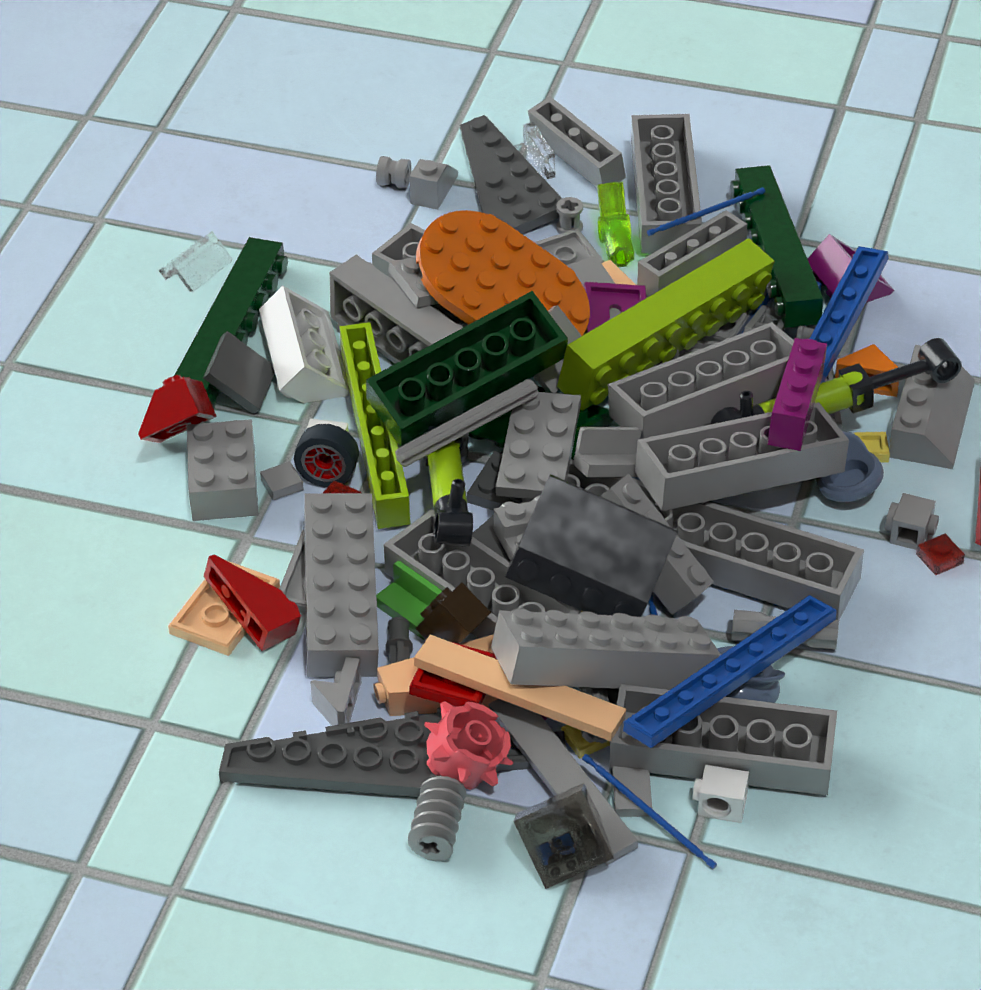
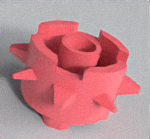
M446 701L440 704L442 720L439 723L425 722L424 724L431 731L426 741L429 757L427 766L433 774L457 779L469 790L476 788L483 781L492 787L498 784L496 768L499 764L513 765V761L507 757L511 748L510 734L495 721L499 716L486 706L474 702H466L464 706L453 707Z

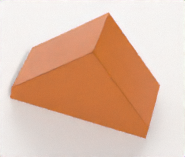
M872 344L838 359L835 378L839 377L840 369L860 363L869 377L898 368V366L875 344ZM899 381L874 389V394L897 397Z

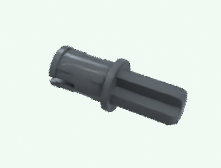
M394 617L388 621L389 640L385 644V650L389 655V664L410 659V654L413 651V643L409 639L410 624L404 617Z

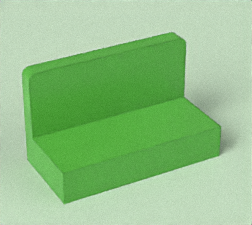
M398 560L393 564L394 582L376 595L377 607L392 618H406L410 624L409 630L424 640L425 638L415 629L424 620L420 613L442 590Z

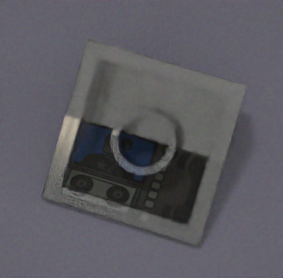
M585 783L518 812L513 822L545 889L614 859L600 815Z

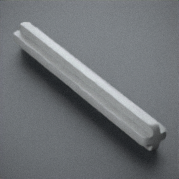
M527 379L399 447L395 451L397 461L403 467H407L537 397L538 387L536 383L531 379Z

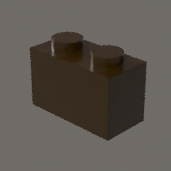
M461 582L453 591L446 587L420 613L424 620L415 629L426 640L431 634L446 641L460 644L491 611Z

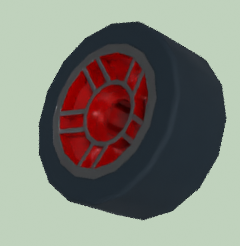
M316 424L307 428L301 435L293 459L297 471L310 483L324 488L337 487L346 483L353 475L358 462L359 449L352 435L343 428L332 424Z

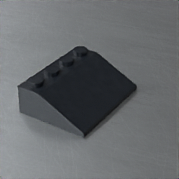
M550 474L511 559L505 577L583 612L587 611L597 615L611 616L615 613H623L632 617H642L678 530Z

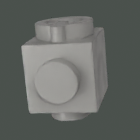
M903 493L899 503L892 502L885 524V530L891 532L890 543L923 551L928 535H935L939 516L934 515L936 501Z

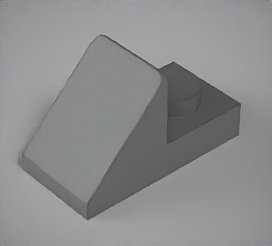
M346 657L342 671H336L334 683L316 680L310 682L312 702L332 726L350 723L362 683L360 659Z

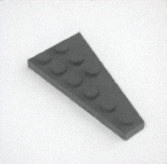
M485 115L460 125L461 136L482 213L496 216L521 234L559 218L556 205L562 199L561 196Z
M437 708V713L418 715V711L404 713L405 718L385 721L380 717L325 727L326 732L308 735L306 730L292 732L293 737L279 740L263 737L228 743L224 747L219 768L220 781L419 797L420 787L423 782L438 776L433 774L427 766L429 757L426 741L431 731L424 724L425 722L439 723L442 720L441 708Z

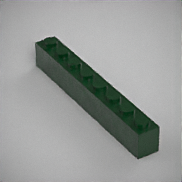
M771 166L735 169V180L730 183L732 198L754 192L762 187L765 189V193L736 203L738 214H742V221L747 223L749 239L775 261L771 271L772 277L767 284L769 298H774L776 316H781L785 328L817 325L822 316L823 297Z
M248 238L175 375H181V378L190 377V379L202 381L213 409H215L216 398L221 391L203 379L223 334L228 331L247 345L251 331L254 332L256 330L258 317L260 316L259 309L268 301L271 292L274 293L276 291L281 273L284 274L287 270L288 257L284 255L282 242Z

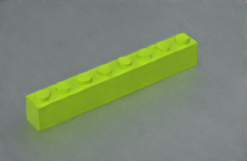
M371 323L339 326L341 354L370 493H372V504L377 528L411 525L409 494L402 465L397 461L395 454L398 444L366 399V379L381 372Z

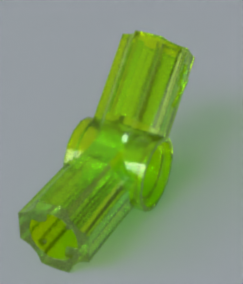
M623 182L598 184L597 195L600 216H598V234L600 243L605 244L608 260H611L617 267H626L628 263L634 260L635 252L631 240L629 214H626Z

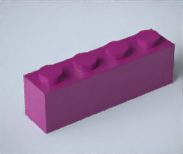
M794 339L772 410L767 445L801 451L823 376L827 350L826 343L817 342L813 339Z

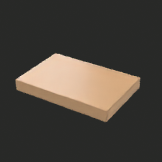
M230 562L274 587L280 588L279 579ZM204 579L168 625L169 634L227 656L232 653L247 633L206 579Z

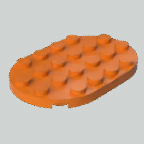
M468 210L454 211L435 219L422 235L417 246L416 264H419L423 276L421 281L424 287L441 306L468 325L533 291L547 311L553 306L558 305L581 336H583L589 323L590 305L587 293L575 272L504 221L492 214Z

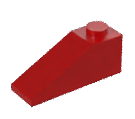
M215 554L208 557L203 577L261 651L296 634L302 615L298 606L289 600L282 590Z

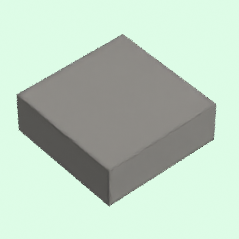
M290 461L260 471L261 481L273 500L304 490L303 481Z

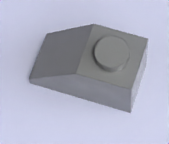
M419 159L409 176L411 204L438 210L458 177V170L447 164Z

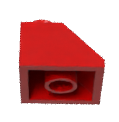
M181 375L165 379L162 382L163 386L154 390L138 435L140 440L161 443L187 431V425L200 424L217 417L202 381L190 379V377L181 378Z

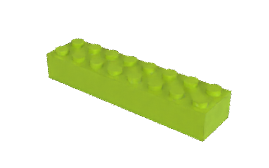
M751 239L744 240L569 343L566 348L557 387L564 394L581 395L580 409L582 411L593 404H600L609 395L608 384L652 368L661 361L663 363L670 361L675 356L677 349L679 352L684 349H691L698 340L705 336H712L721 326L728 322H735L741 314L749 309L755 310L764 301V292L771 280V271L775 261Z

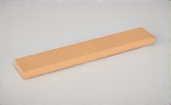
M431 634L414 657L415 667L608 741H612L626 717V708L568 686L512 685L509 683L497 659Z

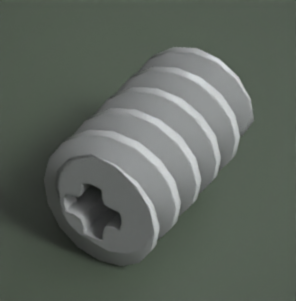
M436 776L424 781L420 787L417 807L414 810V819L411 822V830L408 834V844L417 855L425 859L444 861L453 854V845L456 842L455 834L459 829L458 822L461 820V811L464 808V799L467 796L464 785L457 779L447 776Z

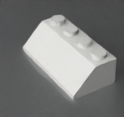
M282 286L259 309L279 391L285 397H292L301 403L348 396L350 393L344 364L329 312Z

